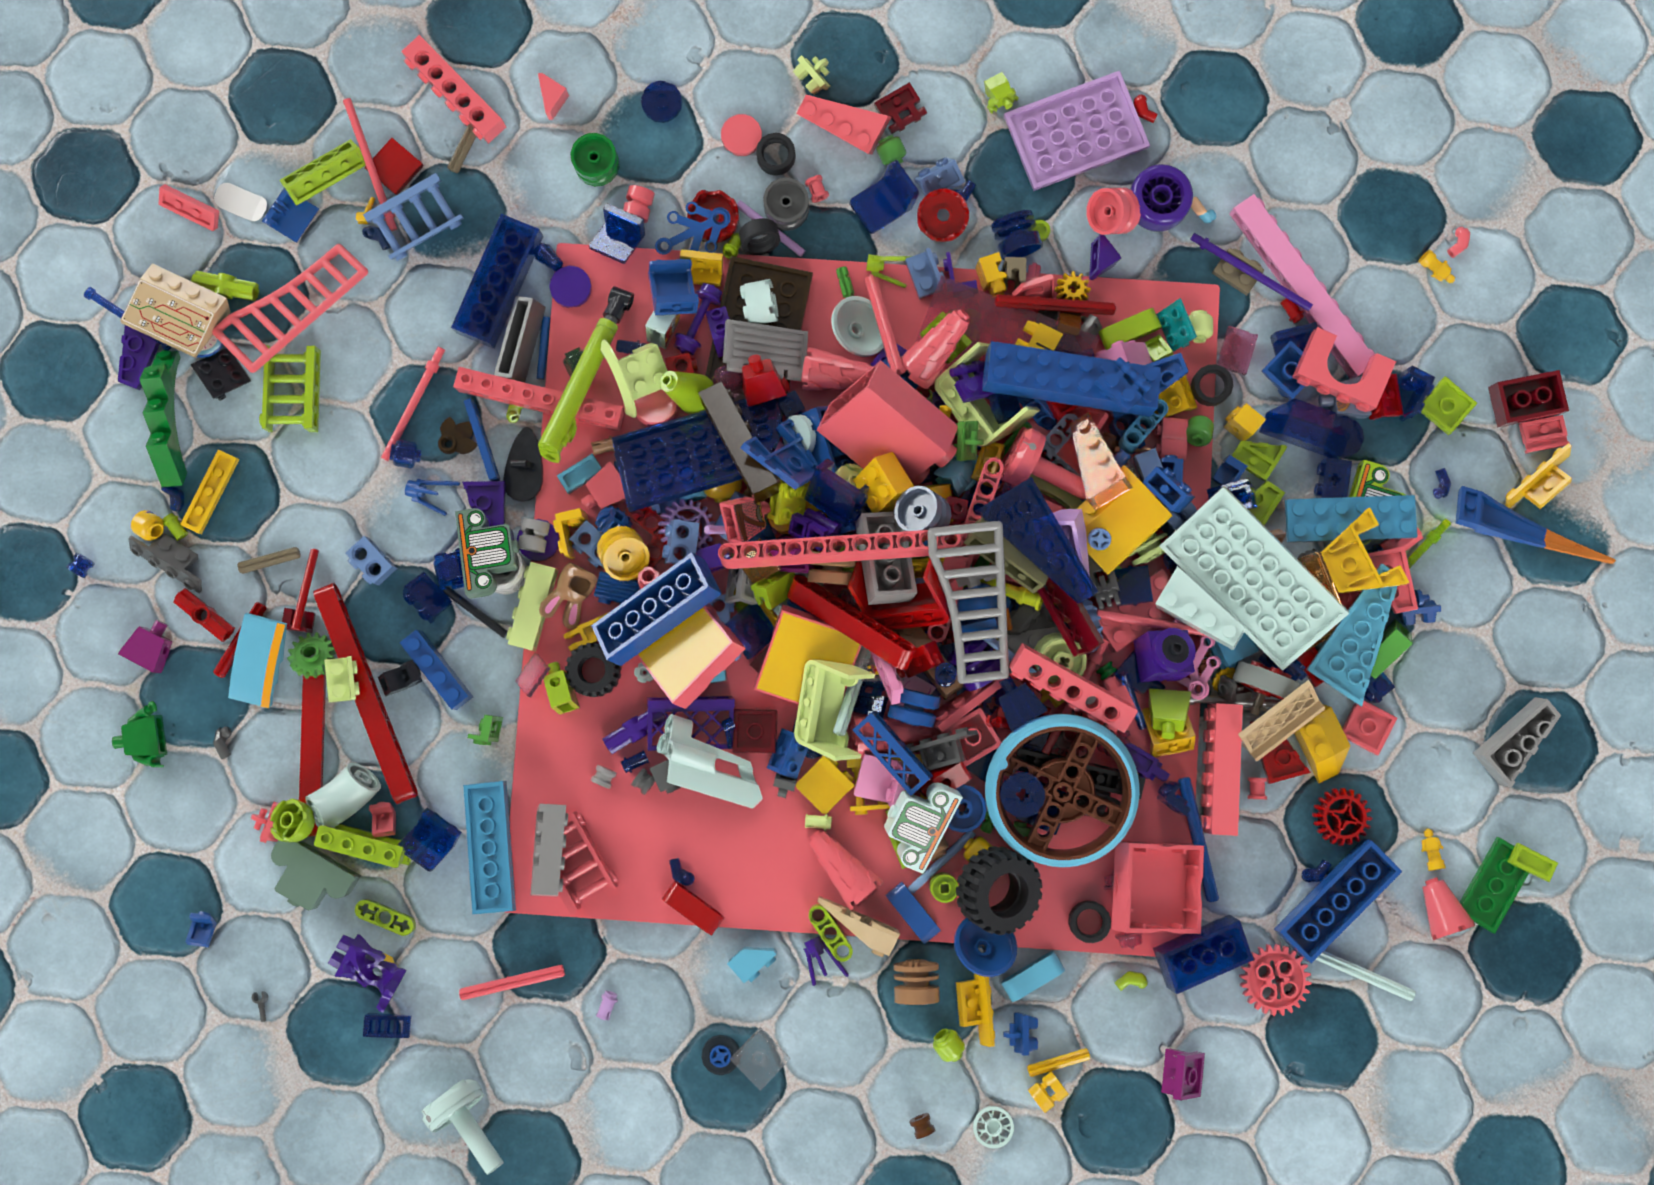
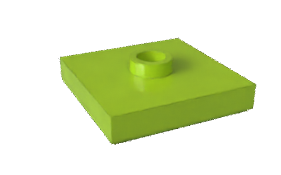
M1444 376L1416 409L1443 432L1450 435L1477 405V402L1449 378Z

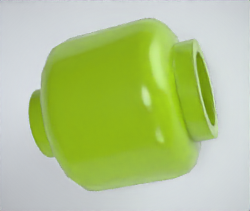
M945 1028L934 1036L933 1048L944 1062H956L963 1056L965 1044L955 1030Z

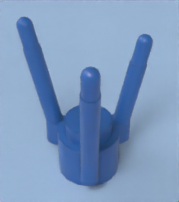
M408 480L405 487L406 496L412 497V501L418 502L444 516L447 515V512L421 499L424 498L425 494L438 495L437 491L429 490L425 485L459 486L460 482Z

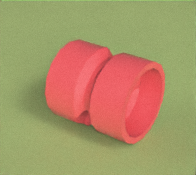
M630 185L626 195L628 202L624 203L622 216L634 222L647 223L650 215L648 206L652 205L655 193L642 186Z

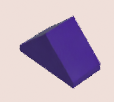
M1099 234L1091 243L1089 280H1094L1113 268L1122 258L1105 235Z

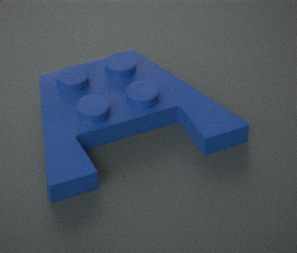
M790 418L780 423L776 428L789 444L770 453L755 436L744 442L740 448L796 490L818 477L822 470L811 451H806L801 443L803 438L800 433L796 434L793 426L795 424Z

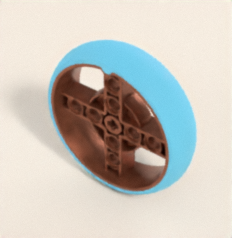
M1053 714L1039 717L1026 722L1010 733L993 755L985 782V798L988 813L999 835L1012 849L1029 860L1053 867H1073L1087 864L1101 858L1114 849L1125 837L1134 821L1140 795L1136 766L1121 740L1113 732L1096 721L1070 714ZM1054 731L1077 732L1065 758H1055L1037 767L1014 756L1021 746L1039 735ZM1098 743L1110 753L1120 771L1123 787L1120 806L1095 794L1093 778L1086 769ZM1085 746L1087 748L1086 754L1084 756H1077L1075 753L1077 747ZM1021 766L1028 768V773L1024 777L1016 774L1017 769ZM1069 766L1077 767V773L1074 776L1066 774V769ZM1004 775L1029 787L1030 799L1038 815L1027 838L1017 831L1005 811L1002 799ZM1046 776L1048 783L1044 786H1039L1036 784L1037 778ZM1062 786H1065L1067 793H1062V796H1060L1057 789L1058 787L1062 788ZM1086 795L1088 797L1086 804L1078 805L1076 803L1078 796ZM1104 804L1108 807L1107 812L1100 815L1096 812L1097 807ZM1049 806H1057L1058 812L1055 815H1049L1047 813ZM1087 814L1110 825L1097 839L1083 846L1072 849L1047 848L1059 823H1069ZM1041 825L1049 827V831L1044 835L1037 833V829Z

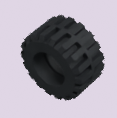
M586 643V645H580L577 650L571 652V657L567 658L566 662L568 664L565 666L567 675L565 676L569 680L571 688H574L577 693L589 697H601L613 691L612 689L618 685L617 682L621 678L620 670L622 668L606 660L600 644ZM593 657L599 658L605 665V674L596 683L587 682L582 675L583 664Z

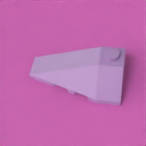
M1061 509L1034 520L1033 526L1036 540L1040 548L1043 547L1046 552L1048 562L1055 569L1063 568L1079 598H1090L1091 585L1087 537L1082 509Z

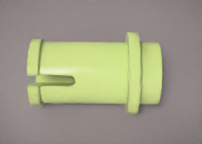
M806 814L805 828L824 829V831L831 829L832 817L828 816V814H825V816Z

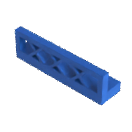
M876 711L871 712L853 729L856 735L910 796L933 777ZM867 722L874 728V737H867L860 731ZM877 740L886 741L889 745L888 753H880L877 750ZM892 757L901 758L903 770H895L891 766ZM906 774H915L920 782L914 788H911L906 783Z

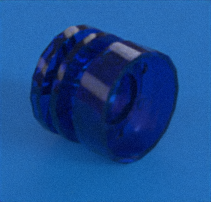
M1021 210L1007 214L991 224L992 232L995 233L994 239L1002 241L998 244L997 248L1003 261L1005 257L1023 258L1043 247L1040 233L1038 231H1031L1037 225L1036 221L1033 220L1034 215L1031 210Z

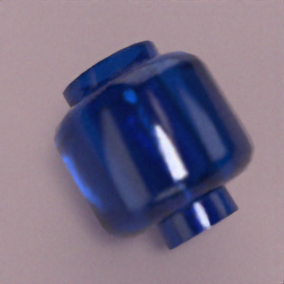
M397 440L391 446L390 460L393 461L394 466L411 469L415 466V462L420 463L421 450H417L416 442Z

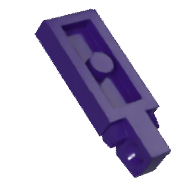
M1124 738L1120 739L1129 751L1138 774L1152 781L1155 777L1163 782L1168 779L1170 774L1161 769L1162 763L1157 758Z

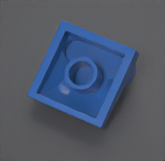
M1292 341L1261 371L1278 388L1279 394L1290 401L1305 387L1299 384L1297 379L1292 378L1303 353Z

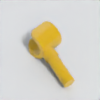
M370 197L364 212L356 213L358 224H369L363 214L371 210L376 200L374 197Z

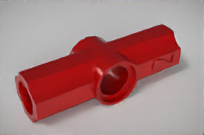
M187 588L178 592L174 597V604L186 612L195 623L202 625L221 642L230 638L234 633V626ZM206 610L207 617L205 620H202L201 614Z

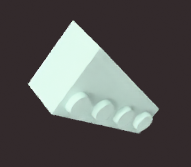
M1178 566L1155 603L1157 609L1231 650L1235 649L1245 630V627Z

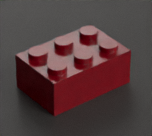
M1560 370L1500 381L1488 387L1497 428L1559 416L1569 411Z

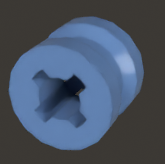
M1095 528L1088 535V543L1096 550H1104L1110 545L1111 536L1105 529Z

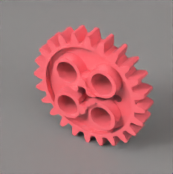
M1266 944V951L1258 947L1259 954L1251 951L1252 960L1245 958L1244 960L1248 963V966H1241V969L1246 972L1239 975V977L1244 979L1245 982L1239 985L1247 988L1242 994L1250 996L1247 1002L1250 1004L1255 1002L1254 1008L1259 1010L1262 1007L1264 1014H1267L1269 1009L1273 1016L1276 1015L1277 1010L1282 1016L1285 1014V1009L1293 1013V1005L1300 1008L1299 999L1306 1001L1302 996L1303 993H1310L1309 990L1305 989V985L1312 984L1306 980V977H1309L1311 973L1304 971L1308 965L1305 963L1300 964L1303 957H1295V950H1291L1288 953L1289 947L1283 946L1281 949L1280 945L1275 944L1274 949H1272L1271 945ZM1270 961H1273V962H1274V963H1273V969H1272V967H1271V965H1270ZM1282 962H1287L1288 964L1285 972H1280L1279 969ZM1265 965L1267 968L1266 974L1259 976V968ZM1275 976L1279 977L1276 980V984L1271 982V980L1275 979ZM1291 983V992L1285 994L1284 986ZM1266 987H1270L1271 994L1264 998L1262 995L1263 990ZM1277 990L1280 993L1279 999H1277Z

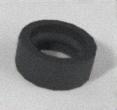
M777 132L767 134L762 137L757 145L756 155L758 164L767 174L783 175L794 165L796 158L795 147L791 139L786 135ZM773 143L783 144L788 150L787 160L781 165L767 163L764 158V150L768 145Z
M767 218L751 220L744 224L739 231L743 251L750 255L767 254L779 246L781 241L777 224ZM766 235L763 238L753 239L756 236Z
M1217 364L1202 367L1193 376L1191 381L1194 399L1205 406H1217L1223 403L1231 395L1234 387L1230 372ZM1214 373L1222 378L1224 389L1219 396L1208 397L1202 393L1200 381L1204 375Z
M1083 901L1072 908L1068 924L1076 938L1085 943H1096L1102 941L1108 935L1111 929V918L1104 906L1095 901ZM1086 909H1094L1102 917L1100 930L1092 935L1081 932L1077 925L1079 914Z

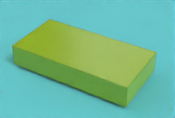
M1516 843L1508 860V863L1546 882H1550L1558 865V862L1520 843Z

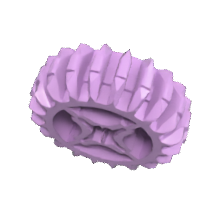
M681 499L679 504L676 501L673 502L672 508L669 506L665 508L668 514L662 513L660 515L665 521L658 522L659 526L664 527L658 533L665 534L666 525L670 524V521L673 519L696 523L700 521L702 533L699 536L700 533L698 532L696 550L708 547L707 542L713 541V538L704 532V528L706 525H714L715 521L709 522L708 518H711L713 515L712 513L705 514L708 509L706 506L699 509L701 502L698 501L693 506V500L689 499L686 505L685 500ZM679 511H689L695 515L690 519H686L683 516L680 517L677 513ZM683 527L677 528V535L680 538L686 535V532L682 533L684 531ZM665 536L664 538L661 539V541H662V542L667 541V540H668V537ZM676 548L674 550V554H677L680 550L681 556H683V552L680 548Z

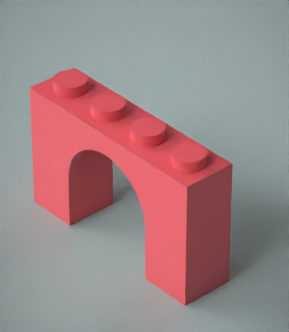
M1317 327L1309 337L1292 378L1297 379V382L1303 386L1310 385L1317 388V391L1321 394H1331L1342 403H1352L1360 411L1368 412L1377 408L1396 361L1376 353L1370 357L1358 383H1340L1332 377L1327 366L1328 356L1337 335Z

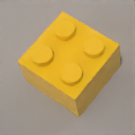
M893 452L874 457L853 480L872 513L893 511L901 494L910 487H914Z

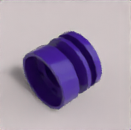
M983 639L964 642L965 654L993 651V647ZM954 649L947 659L950 665H954L953 669L957 672L956 651ZM1000 659L965 663L966 675L1000 671ZM992 681L966 683L963 685L967 691H973L984 687Z

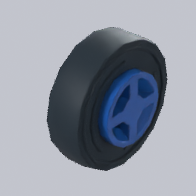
M718 1035L712 1037L705 1043L702 1049L701 1058L703 1065L709 1072L715 1075L731 1073L736 1069L740 1061L738 1044L729 1036Z

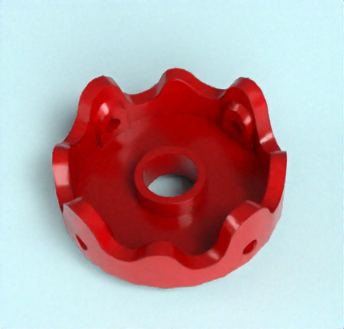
M947 188L934 190L928 193L918 206V226L933 241H952L959 237L968 225V204L954 190ZM940 209L948 210V220L941 221L938 218V211Z
M721 190L699 191L693 199V202H696L698 206L712 211L715 208L722 207L730 213V223L727 227L721 229L717 243L726 241L735 233L739 224V212L736 201ZM694 204L689 205V211L694 212L696 206ZM687 213V218L701 223L708 219L699 214L691 215ZM718 214V221L722 222L724 220V216L722 214ZM713 227L705 230L702 238L703 242L709 241Z

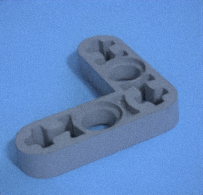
M1066 414L1046 436L1043 451L1046 452L1045 457L1049 461L1053 457L1055 460L1052 463L1060 464L1064 469L1082 477L1056 454L1080 426V420L1075 414ZM1072 419L1074 420L1073 426L1075 428L1069 427L1065 432L1068 434V437H1066L1061 430L1067 424L1065 420L1070 421ZM1051 435H1060L1062 439L1061 444L1053 445L1050 442Z

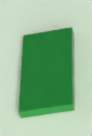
M1496 837L1460 900L1461 905L1474 923L1493 934L1496 933L1529 875L1528 872L1508 863L1515 846L1500 837Z

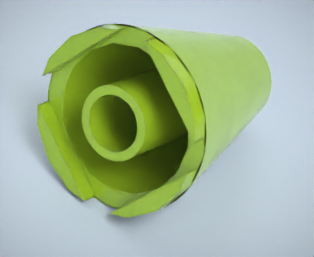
M667 371L662 375L660 379L661 389L685 413L696 416L706 412L698 392L713 386L714 384L711 379L703 374Z

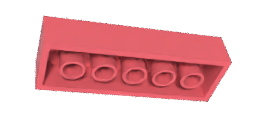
M1215 703L1207 704V708L1204 709V721H1207V729L1203 731V742H1206V751L1202 753V763L1205 764V772H1202L1201 775L1204 794H1201L1200 804L1203 807V815L1200 816L1204 833L1238 836L1242 742L1238 734L1242 731L1243 705Z

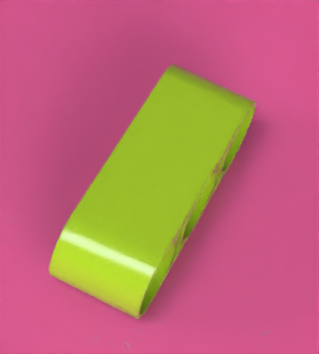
M1150 308L1100 330L1098 334L1105 349L1108 350L1117 341L1129 342L1137 340L1161 329L1162 326L1154 308Z
M821 904L813 905L809 910L810 922L833 956L838 961H848L853 954L851 943L830 912ZM816 909H821L825 916L821 920H816L813 918L812 912ZM826 928H835L837 931L836 936L833 938L826 937L824 933ZM841 945L849 948V953L845 956H840L837 953V948Z

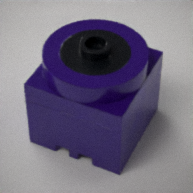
M1168 628L1161 631H1147L1134 640L1140 682L1156 680L1179 681L1195 672L1193 661L1196 650L1188 630Z

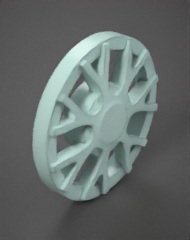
M988 1106L980 1110L975 1116L973 1131L976 1139L983 1146L1000 1148L1006 1145L1012 1138L1014 1124L1006 1110L998 1106ZM994 1110L1001 1112L998 1119L993 1118ZM985 1112H988L990 1116L987 1121L981 1116ZM1008 1118L1010 1123L1002 1126L1000 1121ZM977 1123H984L985 1128L977 1129ZM1002 1129L1009 1132L1007 1138L1000 1134ZM984 1132L989 1135L985 1142L980 1138ZM998 1136L1000 1143L993 1144L992 1137Z

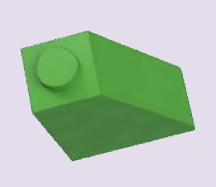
M1396 619L1383 632L1378 655L1371 672V676L1374 679L1413 644L1412 633Z

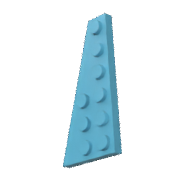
M1380 564L1377 568L1379 575L1390 570L1384 564ZM1398 586L1362 590L1348 609L1349 614L1338 623L1306 669L1361 707Z

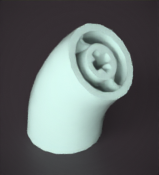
M349 763L329 783L306 796V804L313 811L315 823L318 827L325 825L334 828L361 809L381 789V784L378 778L364 766Z

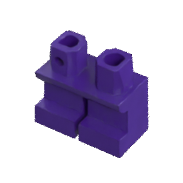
M808 508L804 515L798 512L792 514L788 533L796 538L836 536L841 531L842 523L826 518L825 514L821 511L815 512ZM816 547V548H815V549H817V550H819V551L823 550V548H821V547Z

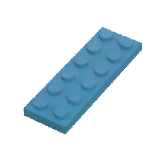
M1415 495L1285 500L1287 543L1333 541L1368 508H1371L1379 526L1358 535L1360 540L1417 538Z
M507 781L463 785L472 915L515 911L516 902Z

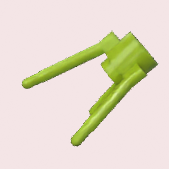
M868 254L866 271H871L873 276L906 288V284L879 273V270L883 271L885 261H905L906 258L912 256Z

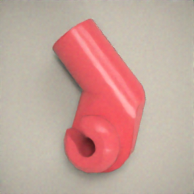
M1464 227L1456 229L1457 243L1447 250L1450 257H1456L1468 247L1471 235L1469 229Z

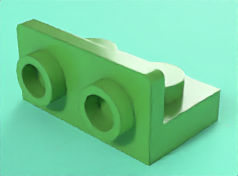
M484 715V719L482 718L479 723L481 734H468L467 738L473 739V743L491 746L492 742H499L503 717Z

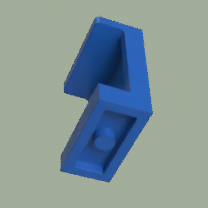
M691 259L649 262L648 277L655 315L697 313L699 298L698 294H695Z

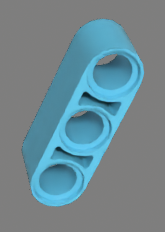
M1051 951L1005 978L1001 985L1010 1000L1015 1002L1061 975L1065 968L1055 951Z

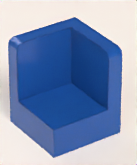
M1228 455L1212 479L1225 486L1228 490H1231L1237 484L1247 465Z

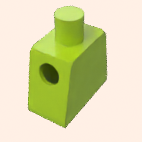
M552 662L546 665L549 675L544 676L543 680L551 708L559 715L579 709L580 706L574 688H571L569 685L570 682L565 676L567 673L561 670L559 662Z
M1149 689L1148 704L1152 728L1154 730H1162V738L1173 739L1175 731H1184L1190 707L1191 691Z

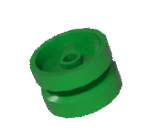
M587 133L575 141L570 155L572 165L579 179L585 184L594 187L604 186L612 182L617 176L620 167L619 157L612 141L599 133Z

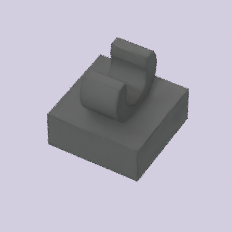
M777 773L773 786L779 788L777 796L786 798L788 790L794 792L797 779Z

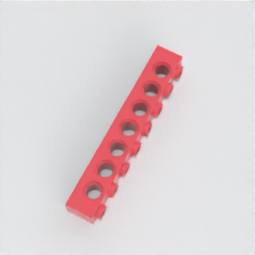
M463 367L458 368L453 386L461 393L551 415L563 394L561 391ZM585 397L575 419L579 422L621 431L625 411L622 406Z

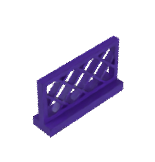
M698 696L684 709L673 704L668 697H647V750L657 751V745H652V737L658 731L665 734L661 728L669 717L666 712H672L671 714L673 715L677 712H684L688 716L687 719L692 720L699 727L691 735V738H694L702 730L710 737L705 742L706 744L719 749H733L735 699L733 696ZM699 711H705L710 716L702 725L693 718ZM720 711H729V719L723 725L714 718ZM652 712H662L667 718L657 726L652 721ZM713 719L720 728L711 736L704 727ZM724 730L729 735V743L719 744L714 738Z

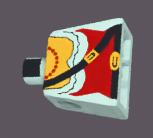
M653 311L645 325L647 341L666 349L679 323L680 314L655 315Z

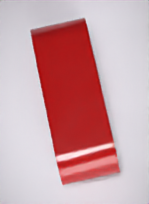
M677 881L672 883L662 897L666 904L709 935H713L725 918L720 912Z

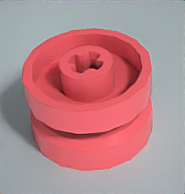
M1101 188L1093 193L1087 205L1089 225L1095 232L1101 235L1127 234L1136 227L1141 216L1138 199L1133 191L1128 188Z

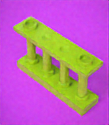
M306 346L304 354H276L264 364L262 413L259 416V423L262 429L273 432V424H302L305 430L318 432L321 350L316 346ZM275 362H304L306 369L303 375L275 374ZM274 383H303L305 385V393L302 395H274ZM274 403L303 404L304 414L301 416H273Z

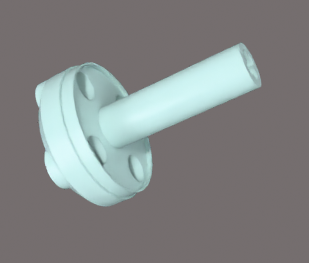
M463 1079L427 1105L421 1111L423 1113L422 1120L432 1133L453 1123L488 1175L504 1162L469 1111L485 1094L476 1080Z

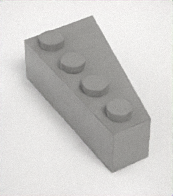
M1535 697L1476 749L1473 754L1499 785L1512 788L1515 784L1514 780L1526 768L1525 764L1531 755L1537 752L1539 749L1538 745L1550 733L1561 717V714L1548 699Z

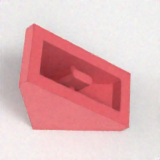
M538 73L545 112L548 119L553 120L569 97V94L564 86L545 74Z

